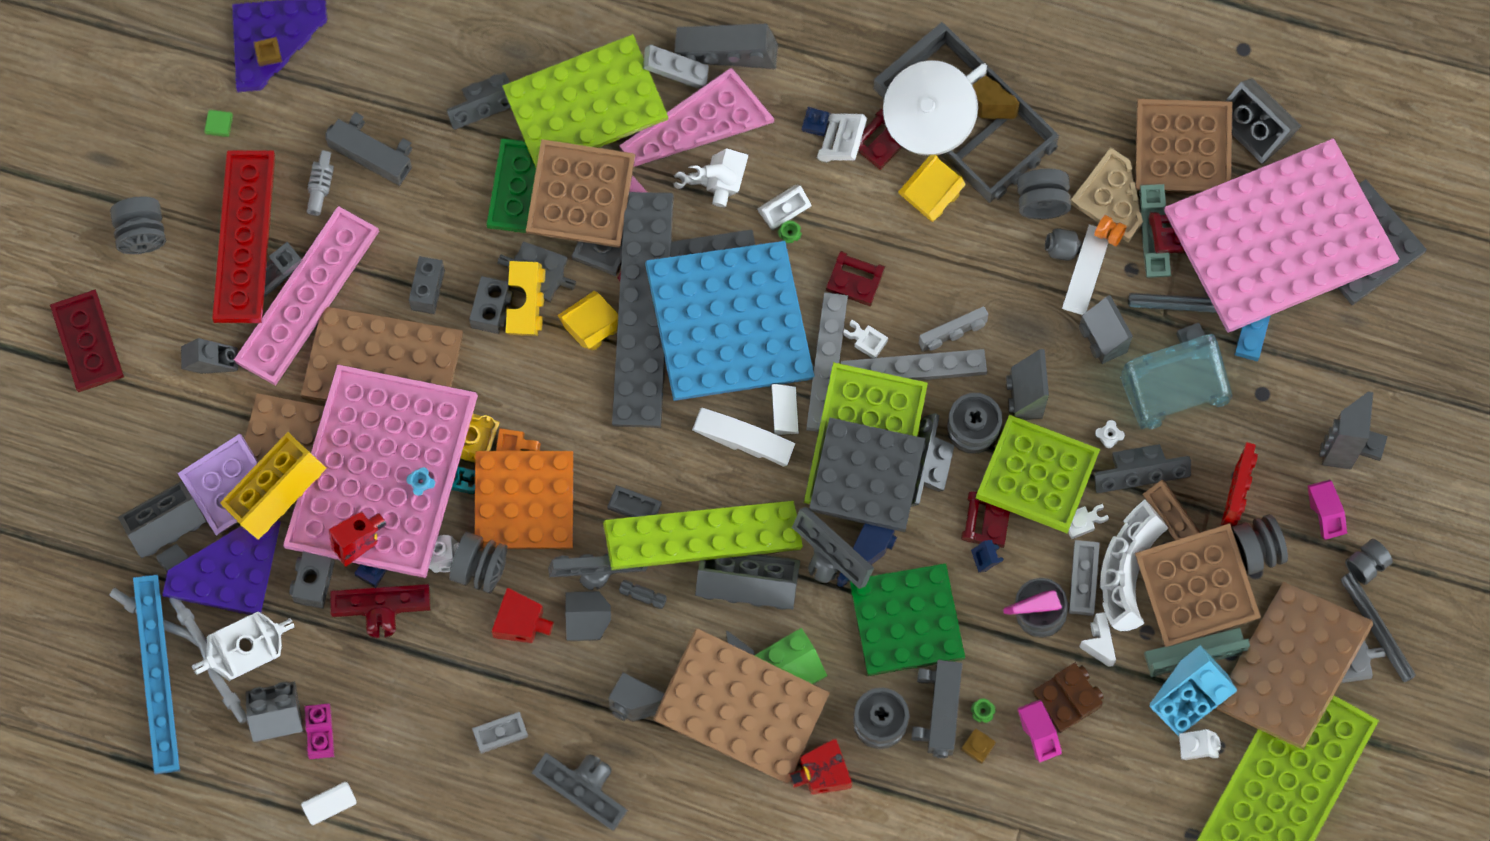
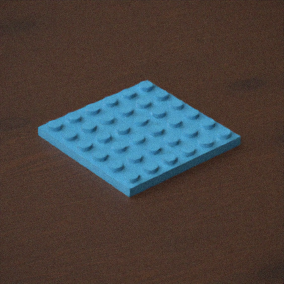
M785 241L646 261L645 266L673 401L772 386V384L781 385L813 380V377H815Z

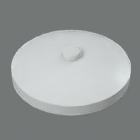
M940 61L918 62L901 71L891 82L883 105L884 120L891 136L905 149L916 154L928 156L943 154L959 146L972 131L978 112L977 96L969 79L954 66Z

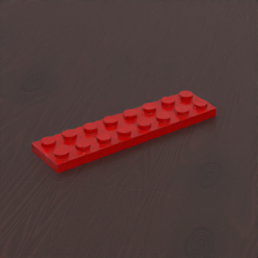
M227 150L212 316L214 323H262L275 166L274 151Z

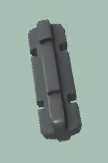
M623 580L619 588L621 594L631 595V598L649 605L653 603L654 607L660 609L665 606L667 600L666 595L661 593L655 594L653 590L637 584L634 586L632 582Z

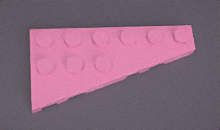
M730 68L667 112L669 120L641 130L621 144L619 149L621 152L635 154V167L774 123V118L736 72Z

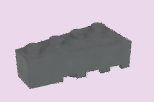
M768 24L677 27L675 54L708 65L776 69L778 43Z

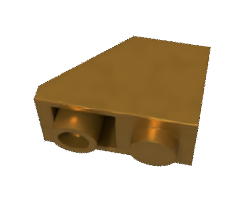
M985 75L972 85L977 96V115L980 118L1015 119L1018 116L1019 101L1014 95L1002 89L996 81L991 80Z

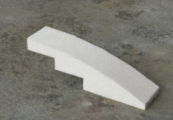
M1090 224L1062 307L1064 310L1081 315L1087 312L1108 246L1107 239H1100L1094 236L1097 227Z
M700 408L692 429L733 450L740 449L757 458L764 457L783 467L788 465L795 443L771 432L705 408Z

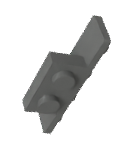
M505 72L493 75L481 82L472 83L462 89L466 102L447 109L453 129H458L511 108L502 87L511 83Z
M936 413L924 416L919 425L918 437L925 438L911 507L919 505L923 486L938 492L945 489L955 445L935 437L940 417Z
M1160 444L1113 452L1112 458L1116 469L1096 472L1095 490L1096 493H1103L1158 483L1161 480L1170 481L1191 476V459L1189 456L1166 460Z

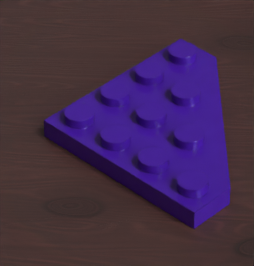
M276 0L232 4L237 92L259 91L267 85V81L289 62V58L311 39V35L319 27L321 28L327 22L326 0ZM276 37L282 62L259 67L253 42Z
M276 521L259 540L243 526H240L169 569L162 596L252 615L256 612L261 613L281 522Z

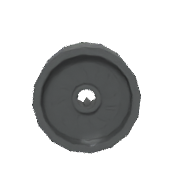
M1037 169L1019 176L1017 179L1018 194L1021 196L1018 201L1019 213L1030 219H1051L1067 214L1071 210V196L1068 193L1070 188L1069 175L1058 169Z
M969 393L961 396L953 403L949 412L947 434L951 443L966 453L979 454L989 450L996 443L1000 434L1002 412L998 404L991 397L982 393Z
M875 688L864 693L856 703L853 717L854 731L859 740L868 747L876 749L890 748L899 743L905 735L908 725V705L901 695L891 689ZM879 717H883L884 721H879Z

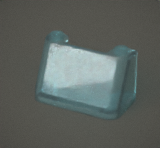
M1214 334L1205 335L1135 358L1124 365L1120 377L1141 429L1147 427L1155 429L1162 425L1161 421L1167 415L1209 402L1210 405H1216V407L1224 406L1230 402L1233 396Z

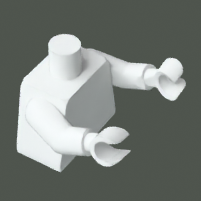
M726 148L712 156L711 165H706L704 168L699 166L688 167L695 168L698 172L690 173L689 175H685L683 172L676 173L674 177L680 178L682 184L675 182L674 187L680 189L685 184L704 185L707 187L708 192L714 193L712 204L726 207L728 197L739 191L748 155Z

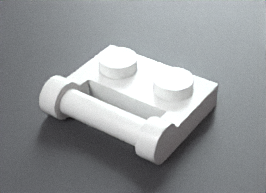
M830 114L822 149L818 152L817 158L823 162H830V160H855L867 118L863 114Z

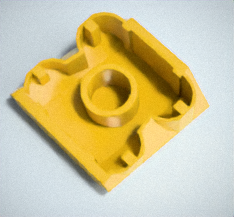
M931 155L898 192L933 222L943 213V210L950 202H954L959 197L960 190L966 184L962 177L944 164L937 155Z
M596 291L591 292L558 314L565 329L583 348L589 350L598 349L602 345L604 338L616 334L618 330V313Z
M472 414L460 458L475 463V451H490L500 422L487 415Z

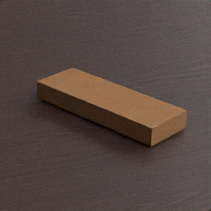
M1164 480L1159 481L1143 493L1148 503L1168 526L1167 530L1174 540L1201 533Z

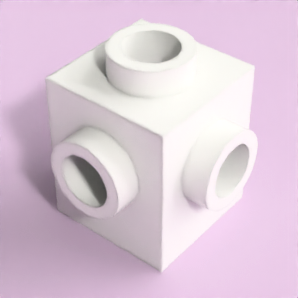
M449 535L438 536L429 566L434 573L450 572L459 542Z

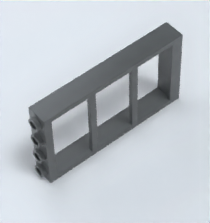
M941 22L874 79L873 89L885 99L891 82L901 71L913 64L926 61L944 44L973 71L982 63L984 64V62ZM987 66L986 76L996 81L1007 93L1016 97L1019 101L1018 115L1045 140L1043 144L991 189L962 159L1008 119H996L958 153L955 154L951 150L940 154L990 203L995 198L997 200L1000 199L1007 192L1006 188L1012 183L1016 185L1018 177L1028 169H1035L1040 164L1043 156L1046 154L1048 156L1051 155L1058 147L1059 134Z

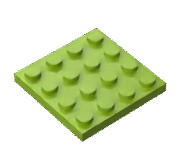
M1009 415L977 492L976 499L1068 534L1100 449Z

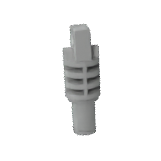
M324 150L320 154L319 162L313 161L308 184L310 197L307 213L314 216H319L321 213L324 197L329 193L334 166L329 165L331 152Z

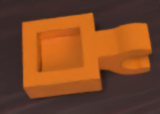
M499 428L496 451H540L541 443L534 440H525L524 432Z

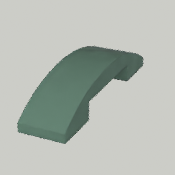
M1164 184L1140 185V213L1143 220L1141 233L1146 278L1171 276L1169 253L1155 252L1152 226L1149 225V214L1151 212L1165 214Z

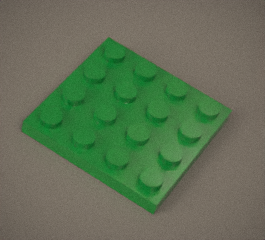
M501 138L487 219L488 229L526 233L536 167L525 141Z
M946 563L870 576L866 586L860 589L849 581L867 676L937 665V660L951 662L965 660Z

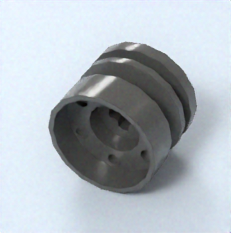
M132 197L121 200L111 207L110 215L112 225L115 228V244L119 252L131 255L144 254L155 251L165 245L166 236L164 226L161 223L162 213L158 200L151 197Z
M1271 514L1264 515L1262 520L1255 518L1252 522V527L1247 522L1231 526L1247 576L1261 572L1264 569V562L1268 567L1272 568L1275 567L1276 563L1281 565L1288 561L1284 535L1276 519Z
M466 532L456 549L450 570V580L466 586L472 577H475L474 588L479 590L483 586V591L491 594L501 579L505 568L507 545L500 543L496 547V542L490 540L486 547L482 549L483 537Z
M1036 578L1029 580L1021 586L1016 594L1015 603L1044 591L1054 590L1057 593L1061 609L1045 611L1041 615H1038L1037 612L1016 614L1017 622L1023 631L1034 637L1044 638L1053 636L1061 630L1066 622L1067 599L1065 592L1059 584L1051 579Z

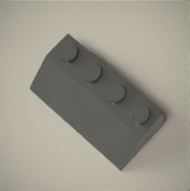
M1373 392L1364 394L1342 410L1338 418L1333 420L1332 427H1329L1328 435L1324 437V443L1321 442L1319 457H1323V466L1352 469L1369 440Z
M760 554L701 560L698 568L695 596L707 600L721 599L730 603H750L753 606H772L780 610L793 609L800 560Z

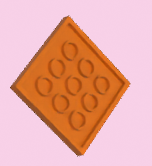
M475 451V535L483 537L482 549L486 547L490 540L496 542V547L500 543L507 545V549H573V451Z

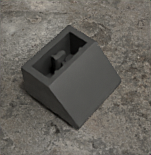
M295 681L289 683L280 682L275 686L256 687L251 691H246V714L253 742L303 732Z

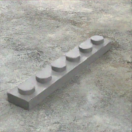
M824 293L814 366L815 377H813L806 428L808 431L819 432L833 362L839 363L847 295Z
M984 349L841 361V364L918 381L987 375Z

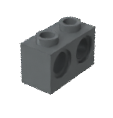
M419 256L409 297L412 311L435 314L445 273L443 260Z
M481 276L469 319L471 328L499 334L501 326L505 327L506 306L511 305L513 299V291H511L507 281ZM497 291L501 293L497 298L490 297L492 292ZM488 313L495 314V317L491 320L484 319V316Z

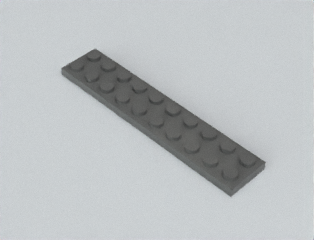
M629 192L627 208L624 212L612 417L613 427L661 428L665 357L645 263L647 260L671 257L673 193Z

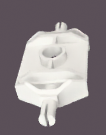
M256 612L207 636V655L205 660L192 665L193 670L203 666L195 670V674L198 675L210 668L228 681H231L252 669L278 658L281 653V635L294 628V623L286 627L284 626L293 621L289 618L282 623L275 624L267 616ZM243 638L248 639L252 644V648L248 652L242 651L239 647V641Z

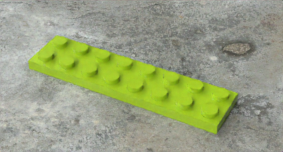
M794 501L605 520L603 523L611 570L801 550L803 547L801 535L792 528L797 517Z

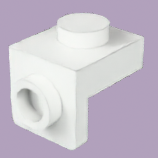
M1206 729L1179 734L1181 759L1189 760L1207 756L1219 758L1218 750H1220L1221 744L1216 733Z

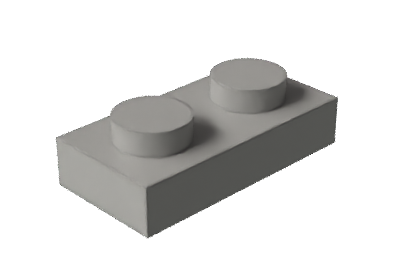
M520 712L472 728L480 753L528 737Z

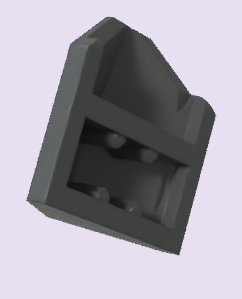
M599 591L566 592L567 641L601 640L611 621V605Z

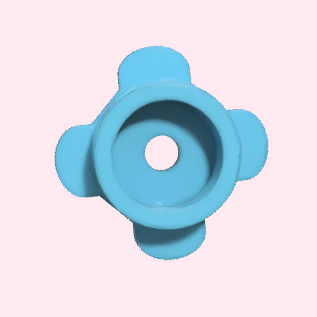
M425 467L415 470L406 479L407 483L413 487V493L416 496L422 495L423 491L428 488L432 489L435 486V480L430 478L428 475L429 471Z

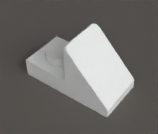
M1105 612L1095 615L1094 622H1091L1092 635L1097 638L1081 641L1079 647L1108 667L1114 666L1116 657Z

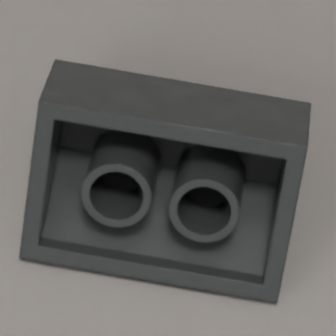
M1253 78L1240 82L1225 100L1226 102H1232V135L1262 164L1286 145L1301 128V125Z
M183 481L118 517L141 558L155 554L162 546L176 542L180 536L189 531L192 532L199 529L206 522Z

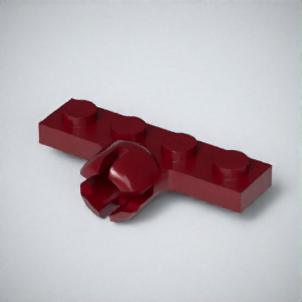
M429 584L330 591L331 616H365L366 632L369 636L380 638V627H382L384 638H388L396 631V615L398 613L431 611Z

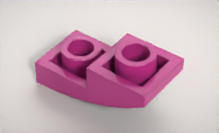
M330 703L305 706L309 760L334 757Z

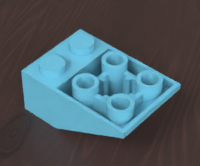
M1200 645L1179 662L1150 703V707L1179 736V734L1184 733L1234 694L1237 689L1228 674Z

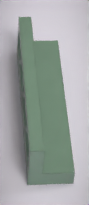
M1240 628L1169 647L1145 651L1144 656L1150 676L1155 677L1173 672L1179 662L1200 645L1217 661L1241 655L1249 649V640H1244Z

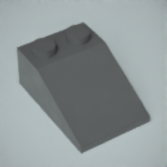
M1039 349L1012 366L1010 375L1006 376V389L1011 390V398H1008V411L1013 413V416L1022 420L1043 419L1049 397L1045 349Z

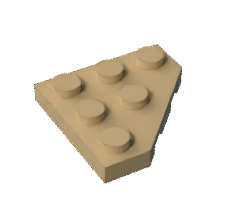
M1110 148L1073 196L1071 205L1098 223L1104 215H1107L1115 223L1121 222L1125 224L1127 228L1122 239L1128 243L1141 227L1143 220L1139 210L1131 162Z

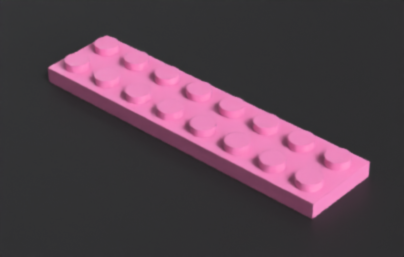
M338 206L303 257L302 262L294 270L263 316L262 323H258L235 357V363L276 386L318 324L319 318L325 309L330 306L379 233V229Z

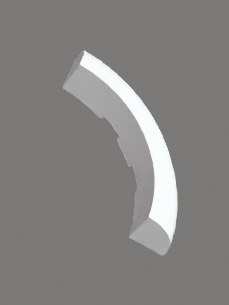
M1145 499L1125 518V524L1117 537L1113 536L1106 551L1101 570L1100 587L1103 590V608L1112 627L1119 631H1130L1144 624L1136 602V581L1140 568L1135 553L1150 549L1159 536L1168 529L1163 519Z

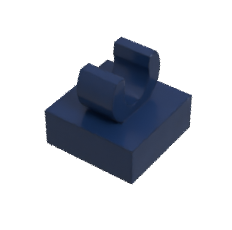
M808 107L802 131L824 137L830 112Z
M992 540L983 541L971 550L978 573L987 572L1004 560L1003 557L998 558L996 551L1000 547L999 545H994Z
M360 564L354 574L359 579L376 588L387 570Z

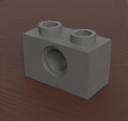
M303 551L302 557H298L296 561L295 571L298 572L296 581L292 580L289 590L294 603L324 609L335 564L333 558ZM307 576H317L313 583L305 582Z

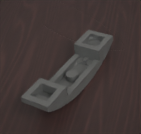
M288 242L269 256L271 260L267 262L264 297L276 289L302 262V259Z

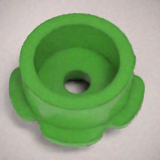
M786 221L779 228L778 235L785 243H793V241H798L801 238V227L795 221Z
M979 699L971 706L973 719L977 722H990L993 719V714H995V706L987 699Z

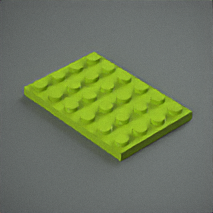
M633 34L502 86L536 168L541 139L599 148L669 120L650 72L643 69L644 58Z
M833 362L804 503L811 504L829 418L917 437L928 383Z

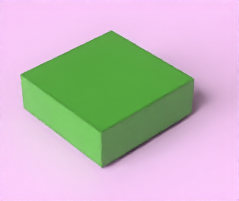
M209 110L205 134L229 137L233 118L232 112Z

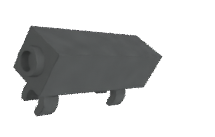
M355 112L349 124L338 119L334 125L329 126L325 134L329 148L392 183L400 186L412 169L410 158L407 157L413 149L410 147L411 142L403 138L397 149L394 150L359 131L365 124V121L362 120L364 116Z
M937 660L936 671L919 669L918 683H934L930 729L913 727L911 740L928 741V753H932L933 757L948 758V755L952 756L954 752L962 663Z

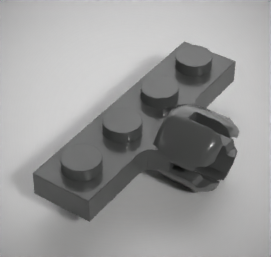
M807 507L800 509L792 528L814 548V555L808 566L809 574L813 576L815 570L818 569L814 579L826 583L834 580L839 570L859 589L865 587L874 567Z
M609 553L598 557H593L592 554H585L579 556V558L558 556L552 559L548 572L549 577L581 576L579 580L585 588L593 590L596 587L598 590L605 586L610 575L614 573L646 571L648 566L611 570Z
M545 753L532 774L609 829L615 831L628 812V809L602 791L603 784L612 772L610 766L604 762L600 763L601 759L589 754L582 761L578 769L573 771L550 754Z

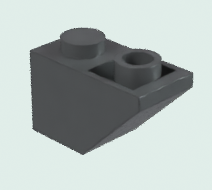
M197 338L181 346V369L200 374L235 372L238 370V364L234 361L238 354V348Z

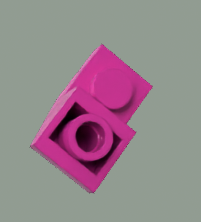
M1326 480L1308 485L1310 508L1318 514L1321 537L1326 540L1347 534L1345 511L1333 482Z
M1037 700L1017 708L1022 728L1031 739L1036 760L1040 763L1062 754L1057 732L1042 701Z

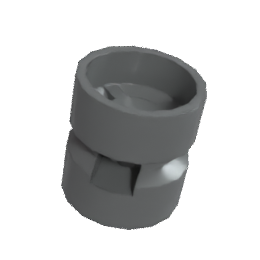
M1370 539L1361 547L1362 552L1357 551L1345 560L1349 572H1352L1356 579L1364 585L1377 576V571L1382 572L1393 563L1388 550L1376 539Z

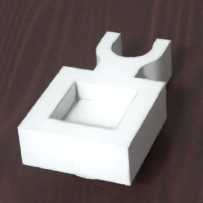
M851 320L850 326L855 328L856 331L851 333L845 329L843 335L849 339L857 340L855 348L871 358H876L888 342V337L869 325L865 330H862L857 322Z
M1103 504L1096 506L1089 513L1085 506L1077 509L1068 531L1071 539L1094 531L1093 523L1100 524L1108 521V515L1099 517L1096 513L1103 510Z

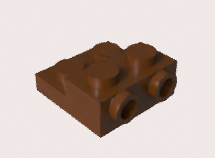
M1076 662L1058 672L1052 679L1032 691L1035 698L1042 701L1059 733L1099 710L1103 705L1101 701L1104 699L1102 692L1097 686H1091L1087 680L1090 678L1088 671L1083 665L1078 667Z

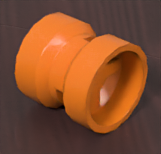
M1104 215L1095 230L1094 236L1100 239L1105 238L1109 244L1116 247L1121 241L1127 226L1121 222L1115 223L1111 217Z

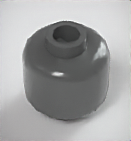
M1056 228L1046 236L1045 251L1053 259L1070 261L1081 251L1082 241L1079 240L1077 233L1073 230Z

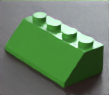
M802 628L754 655L811 684H815L827 677L814 646Z

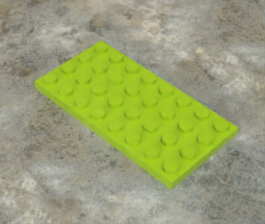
M1333 696L1304 749H1300L1258 729L1197 841H1315L1379 720L1342 699Z

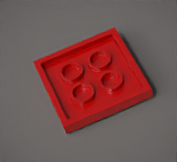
M1246 442L1235 465L1220 526L1230 524V526L1237 525L1242 513H1244L1247 499L1244 498L1250 489L1253 478L1251 474L1258 458V454L1254 453L1256 444Z

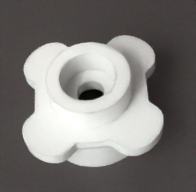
M1113 420L1107 421L1106 425L1103 428H1098L1095 433L1096 437L1100 438V441L1106 448H1112L1125 437L1124 432L1116 427V422Z

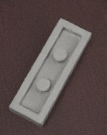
M653 45L645 47L643 69L698 89L707 85L708 65Z
M983 306L925 332L919 336L918 344L922 351L927 349L935 350L949 339L954 341L961 338L969 330L977 331L987 323L988 312Z
M1075 540L1069 602L1070 614L1094 615L1099 542Z

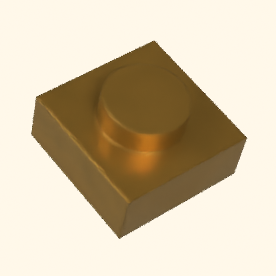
M276 37L253 42L259 67L282 62Z
M975 728L961 751L982 764L995 746L996 741Z

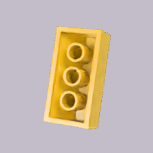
M287 432L230 491L220 504L240 525L259 540L286 513L287 509L303 495L305 490L321 476L326 467Z

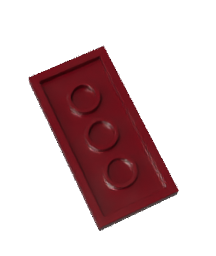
M96 289L50 304L78 393L124 378Z

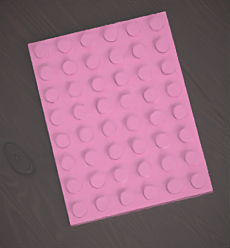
M1334 139L1168 205L1164 209L1227 333L1384 269L1399 261L1398 255Z
M337 365L311 454L326 467V470L297 499L283 546L290 550L305 551L340 560L331 549L328 529L359 512H363L368 519L380 513L386 522V526L376 532L377 544L352 563L426 578L478 397L477 393ZM425 467L429 471L428 475L430 478L435 480V486L432 489L428 488L423 491L422 495L416 496L413 493V487L407 483L406 479L415 470Z

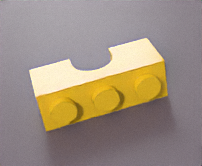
M510 261L508 285L523 288L527 296L526 302L521 308L507 309L506 333L509 335L538 336V331L542 330L543 319L542 316H539V308L543 307L544 293L540 292L541 283L545 282V268H542V264L539 262Z

